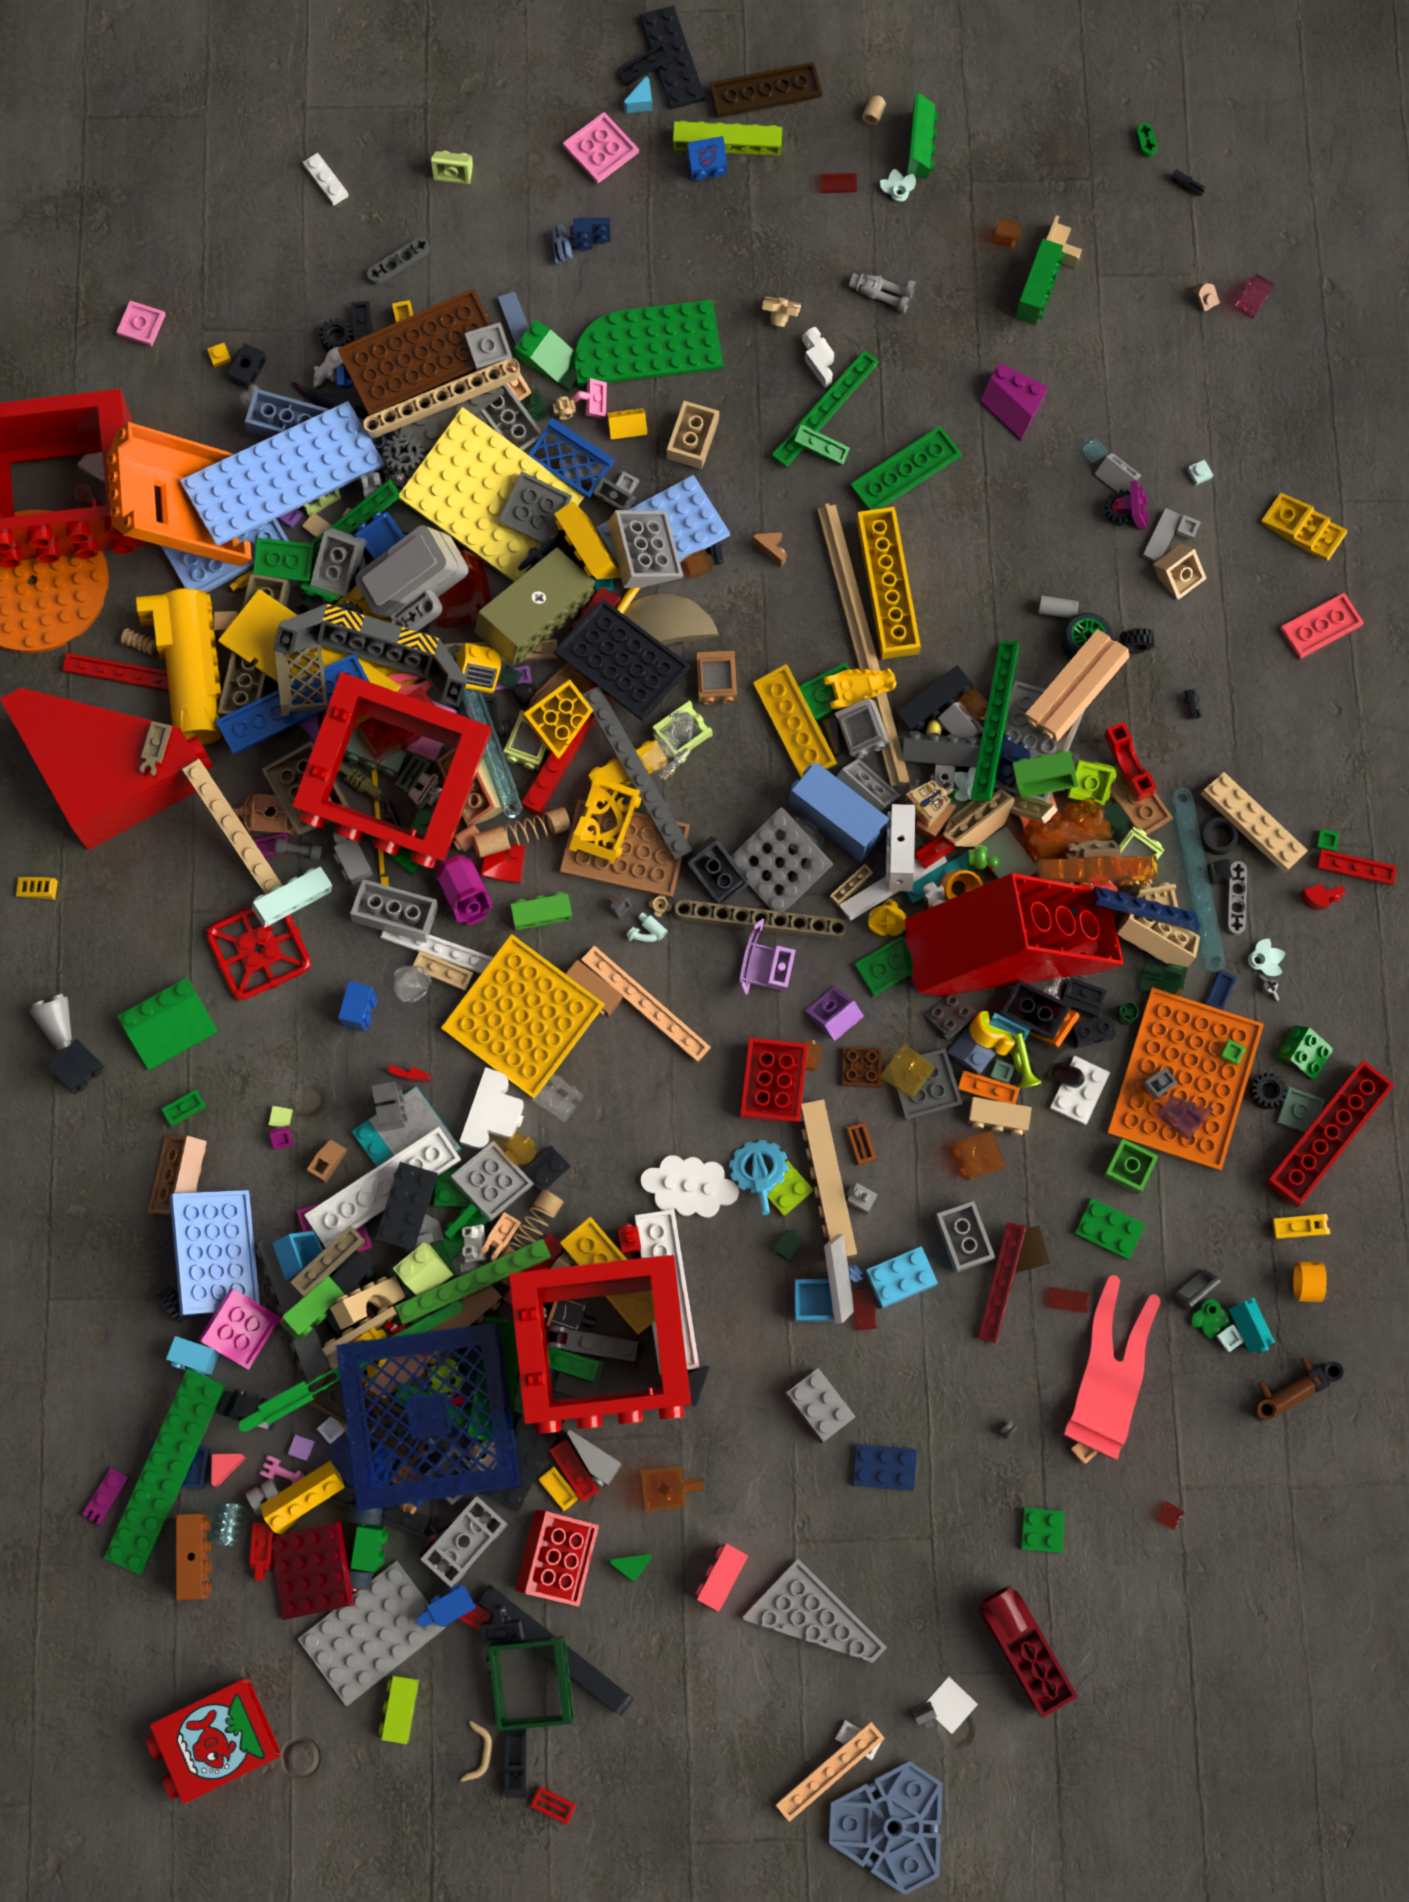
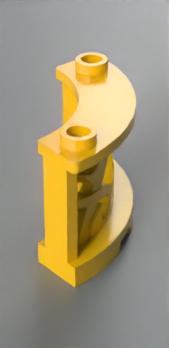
M597 774L585 804V812L573 833L569 850L577 852L579 849L610 860L609 863L611 864L614 863L616 858L620 859L623 851L621 845L634 809L639 808L642 799L639 797L640 790L604 779V776ZM602 787L613 790L612 796ZM618 793L631 797L627 806L622 804V801L625 799L624 797L620 798L616 803L615 798ZM605 801L607 802V805L603 809L597 808L598 802H602L603 806L605 804ZM611 807L618 825L612 830L600 834V827L591 816L592 814H604ZM628 812L624 821L622 813ZM594 826L596 828V835H593L594 831H588V827ZM620 833V835H619V837H618V839H617V841H616V839L613 838V837H614L615 835H617V834ZM603 840L604 847L598 846L599 841ZM607 843L613 844L612 850L606 848Z

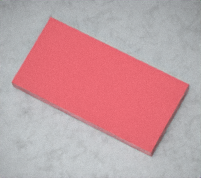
M1342 593L1282 625L1280 630L1297 657L1301 659L1361 627L1364 622L1346 594Z

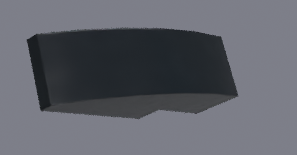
M527 1728L506 1730L505 1798H526Z

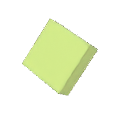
M273 1106L269 1126L278 1128L289 1125L290 1127L293 1110Z

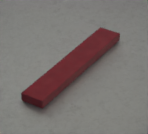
M1010 1222L1006 1224L978 1339L996 1344L998 1342L1027 1229L1025 1226Z

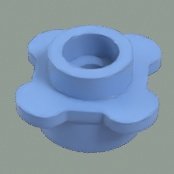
M848 1265L851 1280L857 1283L859 1280L864 1279L863 1271L857 1265Z

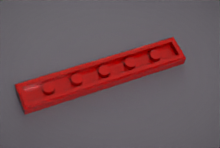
M66 652L62 671L65 673L169 692L167 671Z

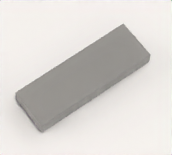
M1165 508L1142 556L1143 558L1155 563L1163 557L1183 515Z

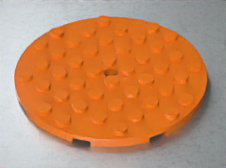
M23 510L14 513L15 516H21L53 511ZM98 551V555L90 559L77 558L75 554L60 556V560L55 563L46 564L38 562L37 559L22 560V564L15 568L0 566V648L20 651V653H40L62 647L76 636L82 635L100 614L106 592L108 591L109 574L103 551ZM31 576L37 578V582L33 585L27 583Z

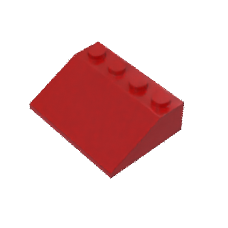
M749 1037L740 1119L800 1122L808 1044Z
M535 1509L515 1591L579 1607L599 1525Z

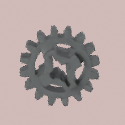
M400 434L399 438L392 436L393 441L387 440V446H384L383 457L386 460V465H391L392 471L398 469V474L402 470L408 474L410 469L415 472V466L419 467L421 462L424 461L422 443H417L416 437L410 439V434H407L406 438L402 434Z

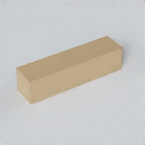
M864 864L836 889L829 899L838 907L873 875V872Z

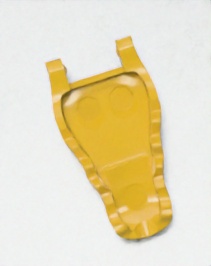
M889 668L882 671L848 669L823 678L825 685H832L836 700L830 703L832 709H845L867 698L870 699L880 693L891 691L896 687L895 676Z

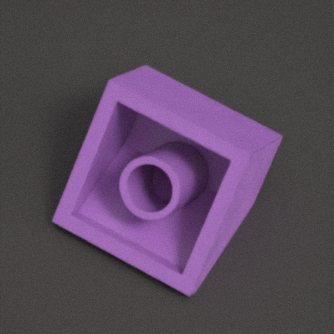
M835 986L805 1010L824 1034L834 1041L864 1017L855 1001Z

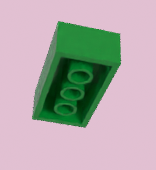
M1042 239L1021 296L1015 319L1036 325L1038 319L1042 320L1065 254L1062 253L1064 245Z

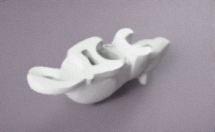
M340 347L331 349L324 363L320 367H314L313 387H319L326 378H331L333 382L336 381L337 366H345L337 350Z

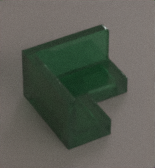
M1168 963L1166 967L1145 964L1142 968L1139 990L1150 993V989L1153 987L1179 996L1184 990L1188 967Z

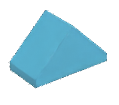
M645 77L624 101V112L652 111V97L648 77Z

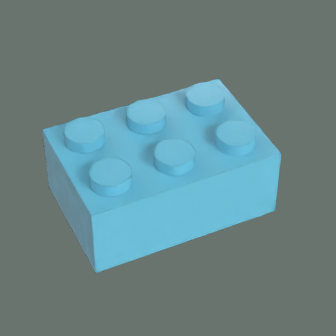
M922 1246L865 1271L881 1309L938 1284Z

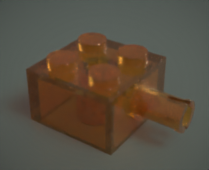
M681 1466L641 1471L646 1513L686 1508L685 1495L687 1493L705 1491L704 1485L696 1486V1484H704V1479H683ZM661 1484H665V1487H669L670 1489L669 1491H666V1495H662V1492H658V1489L661 1488Z

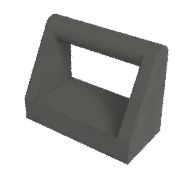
M1204 1269L1173 1294V1296L1185 1310H1188L1219 1285L1221 1280Z

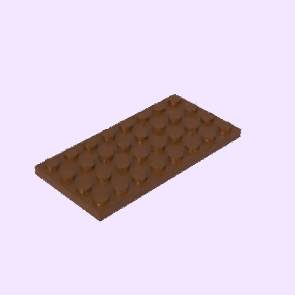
M473 288L342 346L337 350L370 416L475 371L476 367L465 338V333L490 326L491 323Z

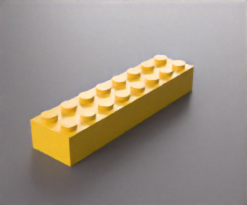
M895 507L858 512L856 522L881 660L919 655L921 646Z

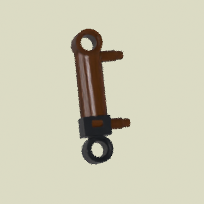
M1306 1357L1301 1358L1300 1361L1307 1372L1302 1378L1274 1394H1271L1263 1381L1258 1383L1265 1399L1255 1404L1253 1408L1254 1416L1260 1421L1273 1419L1301 1401L1331 1385L1330 1383L1340 1380L1344 1375L1343 1366L1336 1361H1331L1322 1365L1321 1368L1314 1370ZM1329 1367L1335 1369V1377H1331L1328 1374ZM1263 1405L1269 1408L1268 1416L1263 1415L1261 1412Z

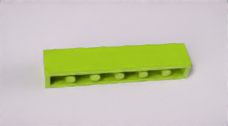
M674 121L673 150L687 151V142L723 136L725 153L781 156L782 127H777L776 125L759 126L757 124L741 125L739 123Z

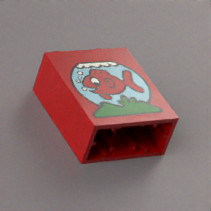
M249 1678L242 1679L151 1724L150 1727L153 1734L146 1737L148 1749L154 1760L157 1761L164 1758L170 1772L162 1777L171 1800L180 1797L183 1804L282 1756Z

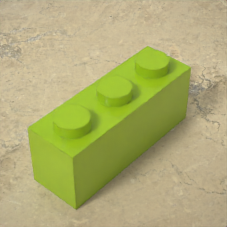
M393 1676L392 1680L389 1679L387 1685V1692H390L389 1701H385L383 1713L386 1714L385 1722H381L379 1730L382 1740L408 1744L419 1679Z

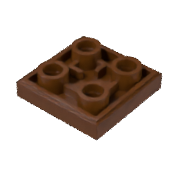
M842 1047L841 1086L880 1088L881 1048Z

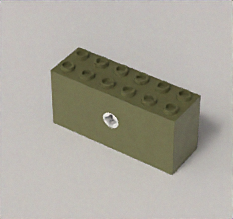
M555 548L478 612L474 632L513 666L517 662H522L530 651H535L543 640L547 641L556 629L560 630L569 618L573 619L581 608L590 604L595 581L561 550Z

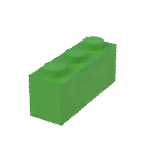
M557 892L551 897L536 896L533 898L534 900L529 901L519 899L511 904L516 931L573 920L568 893Z

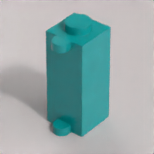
M1255 1298L1230 1308L1229 1311L1249 1353L1257 1350L1258 1354L1269 1350L1268 1345L1274 1343L1275 1340L1267 1327Z

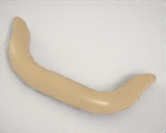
M473 1721L469 1722L471 1728L484 1739L482 1762L477 1770L466 1773L461 1778V1782L479 1778L486 1772L490 1763L492 1751L491 1736L485 1728Z

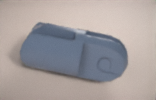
M558 224V228L556 225L553 226L552 246L555 263L560 264L561 260L566 262L568 258L573 260L570 240L567 238L565 227L562 224Z

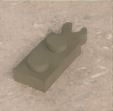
M151 722L141 759L145 760L140 766L142 774L145 773L146 768L150 767L151 776H155V764L162 763L172 730L171 725Z

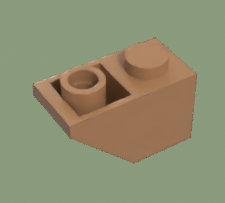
M330 1139L316 1154L307 1171L319 1180L327 1183L346 1154L347 1149Z

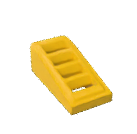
M18 877L16 897L55 900L58 881L50 877ZM23 882L27 883L26 892H22ZM31 883H34L33 892H30ZM38 884H41L40 892H37ZM45 884H48L47 892H44Z

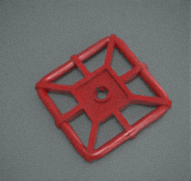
M252 907L245 910L242 908L238 913L207 927L205 932L217 961L216 966L221 970L235 1000L241 1001V999L251 998L268 989L278 988V985L310 970L312 966L310 964V957L299 935L301 932L299 928H296L291 915L284 917L289 932L276 938L271 929L272 924L265 928L261 926L254 930L252 929L247 918L255 914ZM242 919L248 930L247 933L236 938L217 931ZM215 937L234 943L239 954L225 960ZM293 938L302 961L283 955L278 944ZM259 944L260 946H264V948L261 949L262 953L253 951L256 948V945ZM242 960L246 973L239 989H237L228 966ZM279 961H285L299 966V968L274 978L269 966ZM265 968L270 981L245 991L251 975Z

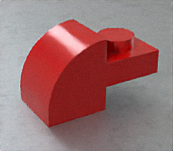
M1323 884L1304 889L1300 895L1308 907L1322 911L1326 910L1330 903L1340 901L1346 891L1344 886L1325 891Z

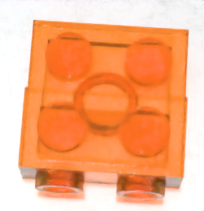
M992 1130L956 1141L955 1147H953L956 1158H960L962 1166H960L963 1177L967 1176L968 1181L1006 1168Z

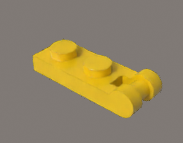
M1321 1214L1273 1219L1275 1239L1329 1235L1330 1229L1327 1228L1326 1222L1328 1221V1215ZM1314 1222L1319 1223V1229H1315Z

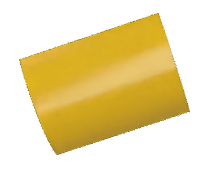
M644 408L607 413L611 439L648 435Z

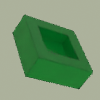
M1320 829L1316 849L1336 852L1339 833Z

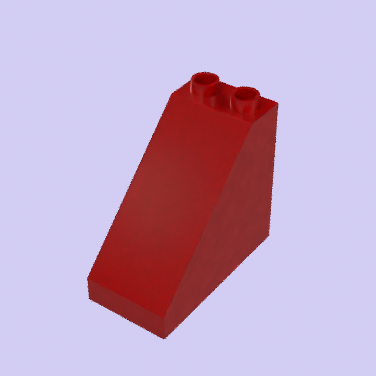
M19 688L0 698L70 826L88 850L197 792L182 770L184 766L199 758L207 771L214 767L197 735L186 739L179 727L171 726L172 730L162 763L155 764V776H151L150 767L146 768L145 773L142 774L140 766L145 760L141 759V755L152 722L151 720L25 688Z
M1010 873L904 919L907 930L905 944L911 952L914 968L911 975L912 981L918 993L949 996L1014 986L1018 980L1028 984L1106 972L1124 965L1113 910L1095 905L1092 895L1094 888ZM1076 907L1078 913H1071L1069 909Z

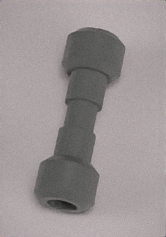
M277 838L274 845L275 853H301V855L309 856L312 860H319L322 850L320 845L312 844L311 847L289 843L283 838Z

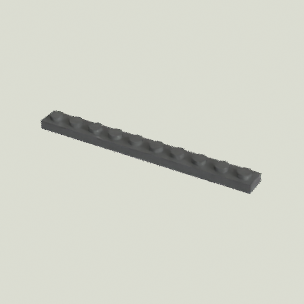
M596 687L582 694L593 709L591 714L633 788L640 790L639 797L642 798L641 802L674 861L691 853V847L602 690Z

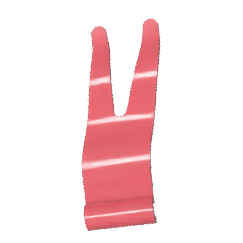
M1112 1275L1107 1279L1095 1311L1088 1363L1073 1414L1066 1425L1063 1435L1117 1461L1120 1449L1128 1435L1132 1413L1140 1391L1144 1373L1146 1341L1160 1305V1298L1155 1294L1149 1296L1130 1333L1124 1358L1121 1362L1117 1361L1114 1358L1112 1322L1120 1279Z

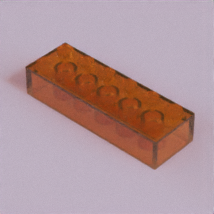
M1157 856L1042 859L1036 862V878L1073 885L1080 884V886L1092 887L1096 883H1100V887H1110L1113 883H1119V886H1131L1133 882H1139V886L1150 885L1158 879Z

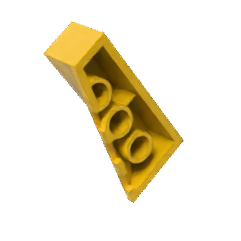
M331 1461L325 1463L261 1504L260 1507L264 1520L274 1533L284 1534L304 1513L345 1488L341 1474Z

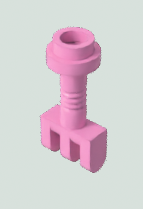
M269 1455L266 1456V1459L271 1461L272 1465L263 1463V1467L269 1469V1472L260 1470L259 1473L270 1479H273L275 1474L293 1481L292 1485L306 1476L300 1470L294 1473L279 1467L281 1460Z

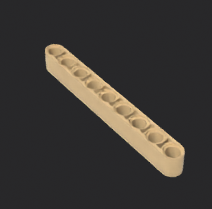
M513 358L506 359L370 415L364 420V429L369 437L376 438L515 381L521 373L519 363ZM509 367L516 368L514 372L507 371ZM492 374L499 375L497 379H490ZM475 381L482 382L478 387L472 385ZM458 388L464 389L463 393L457 394L455 393V391ZM441 395L447 396L444 401L438 400ZM422 403H429L427 408L420 407ZM405 410H412L410 415L403 414ZM388 417L395 418L393 422H386ZM371 424L377 425L376 429L370 430L368 428Z

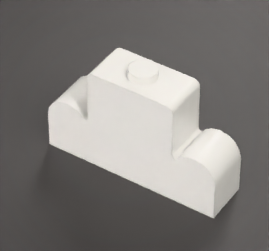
M485 1067L460 1139L461 1145L475 1150H483L490 1143L488 1134L512 1140L516 1128L521 1127L524 1118L521 1115L524 1104L521 1099L504 1094L509 1088L508 1079L505 1074Z

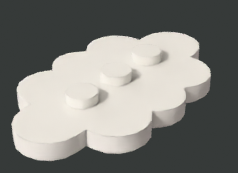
M668 1156L663 1159L660 1168H649L641 1177L643 1189L650 1194H655V1203L659 1209L663 1211L676 1209L683 1216H691L697 1213L703 1218H711L717 1214L720 1205L728 1206L733 1204L739 1195L737 1185L731 1180L724 1179V1170L719 1163L707 1162L703 1164L696 1157H690L683 1161L678 1156Z

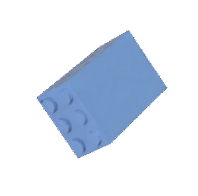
M815 762L813 766L809 765L804 770V776L801 780L797 779L792 784L789 808L861 863L884 836L889 818Z

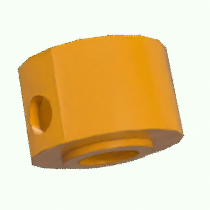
M963 869L948 872L940 884L945 889L946 901L957 897L951 889L952 884L956 881L964 883V893L983 885L979 876L974 872Z
M1296 1262L1293 1273V1292L1296 1301L1323 1302L1326 1294L1327 1280L1325 1266L1322 1262Z

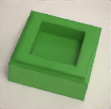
M1228 1039L1220 1058L1238 1066L1246 1047Z

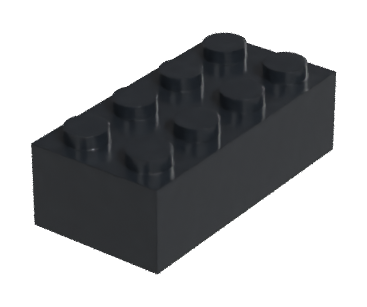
M399 1163L375 1239L414 1251L438 1173L407 1163Z

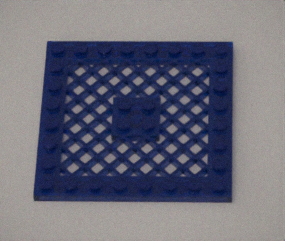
M499 1322L336 1345L357 1512L521 1486ZM475 1346H480L481 1352ZM468 1348L462 1356L454 1349ZM470 1350L480 1356L474 1365L465 1359ZM447 1351L442 1359L434 1352ZM450 1353L459 1358L454 1367L445 1362ZM427 1354L422 1362L413 1355ZM430 1355L439 1361L434 1370L424 1364ZM408 1356L402 1365L393 1359ZM410 1358L419 1364L414 1373H411L404 1367ZM387 1359L382 1367L373 1362ZM481 1360L483 1361L484 1372L476 1367ZM390 1361L399 1368L393 1377L384 1370ZM462 1361L471 1367L465 1376L456 1370ZM367 1362L360 1370V1363ZM369 1364L378 1370L373 1379L363 1373ZM442 1364L451 1370L445 1379L436 1373ZM421 1367L431 1373L425 1382L415 1376ZM401 1370L410 1376L405 1385L395 1379ZM473 1370L483 1376L477 1385L468 1379ZM381 1373L390 1379L384 1388L375 1382ZM453 1373L462 1379L457 1388L447 1382ZM433 1376L442 1382L436 1391L427 1385ZM362 1377L370 1382L364 1391ZM412 1379L422 1385L416 1394L407 1388ZM484 1380L486 1383L487 1393L483 1391L481 1388H479V1386L482 1384ZM392 1382L402 1388L396 1397L386 1391ZM464 1382L474 1388L468 1397L459 1391ZM372 1385L381 1391L375 1400L366 1394ZM444 1385L454 1391L449 1398H447V1392L439 1393ZM424 1388L433 1393L419 1396ZM403 1391L412 1396L405 1398L406 1405L398 1400ZM476 1391L485 1396L480 1405L471 1400ZM456 1393L465 1399L460 1408H457L450 1402ZM383 1394L393 1400L387 1409L378 1403ZM364 1397L372 1403L367 1411ZM487 1400L490 1414L482 1408ZM395 1402L404 1408L398 1418L389 1411ZM468 1402L476 1408L471 1417L462 1411ZM374 1406H377L384 1412L378 1421L369 1415ZM449 1406L456 1411L451 1420ZM479 1411L488 1417L482 1426L473 1420ZM406 1412L409 1426L401 1421ZM386 1414L395 1420L390 1429H387L380 1423ZM459 1414L468 1420L462 1429L453 1423ZM367 1418L375 1423L369 1432ZM490 1420L492 1433L485 1429ZM398 1423L407 1429L401 1438L392 1432ZM470 1423L479 1428L474 1437L465 1432ZM377 1426L386 1432L381 1441L371 1435ZM451 1426L459 1432L453 1441L444 1435L452 1433ZM482 1431L491 1438L485 1447L476 1440ZM409 1432L410 1439H418L413 1447L403 1441ZM389 1435L398 1441L392 1450L383 1444ZM461 1435L470 1440L465 1450L456 1444ZM438 1436L433 1444L426 1440L425 1437ZM441 1438L450 1443V1446L444 1453L436 1447ZM370 1439L378 1444L372 1453ZM421 1441L430 1447L424 1456L415 1450ZM493 1441L495 1454L488 1450V1447L491 1445ZM473 1443L482 1449L477 1458L467 1452ZM400 1444L410 1450L404 1459L394 1453ZM453 1446L462 1452L456 1462L447 1456ZM380 1447L389 1453L383 1462L374 1456ZM432 1450L441 1455L436 1464L427 1459ZM412 1452L421 1458L415 1468L406 1462ZM485 1452L494 1458L488 1467L479 1461ZM465 1455L473 1461L468 1470L459 1465V1462ZM391 1456L401 1462L395 1471L385 1465ZM444 1458L453 1464L448 1473H445L438 1467ZM372 1459L380 1465L375 1473ZM424 1461L433 1467L427 1477L418 1471ZM496 1462L497 1469H491ZM476 1464L484 1469V1471L471 1472ZM403 1465L412 1470L406 1480L397 1474ZM456 1467L464 1472V1474L450 1476ZM382 1468H385L392 1474L386 1483L376 1477ZM435 1470L444 1476L430 1479ZM415 1473L424 1479L409 1482ZM394 1477L398 1478L400 1481L403 1482L400 1484L389 1485V1483L392 1481ZM375 1480H376L378 1483H380L382 1486H381V1487H376V1486H375Z

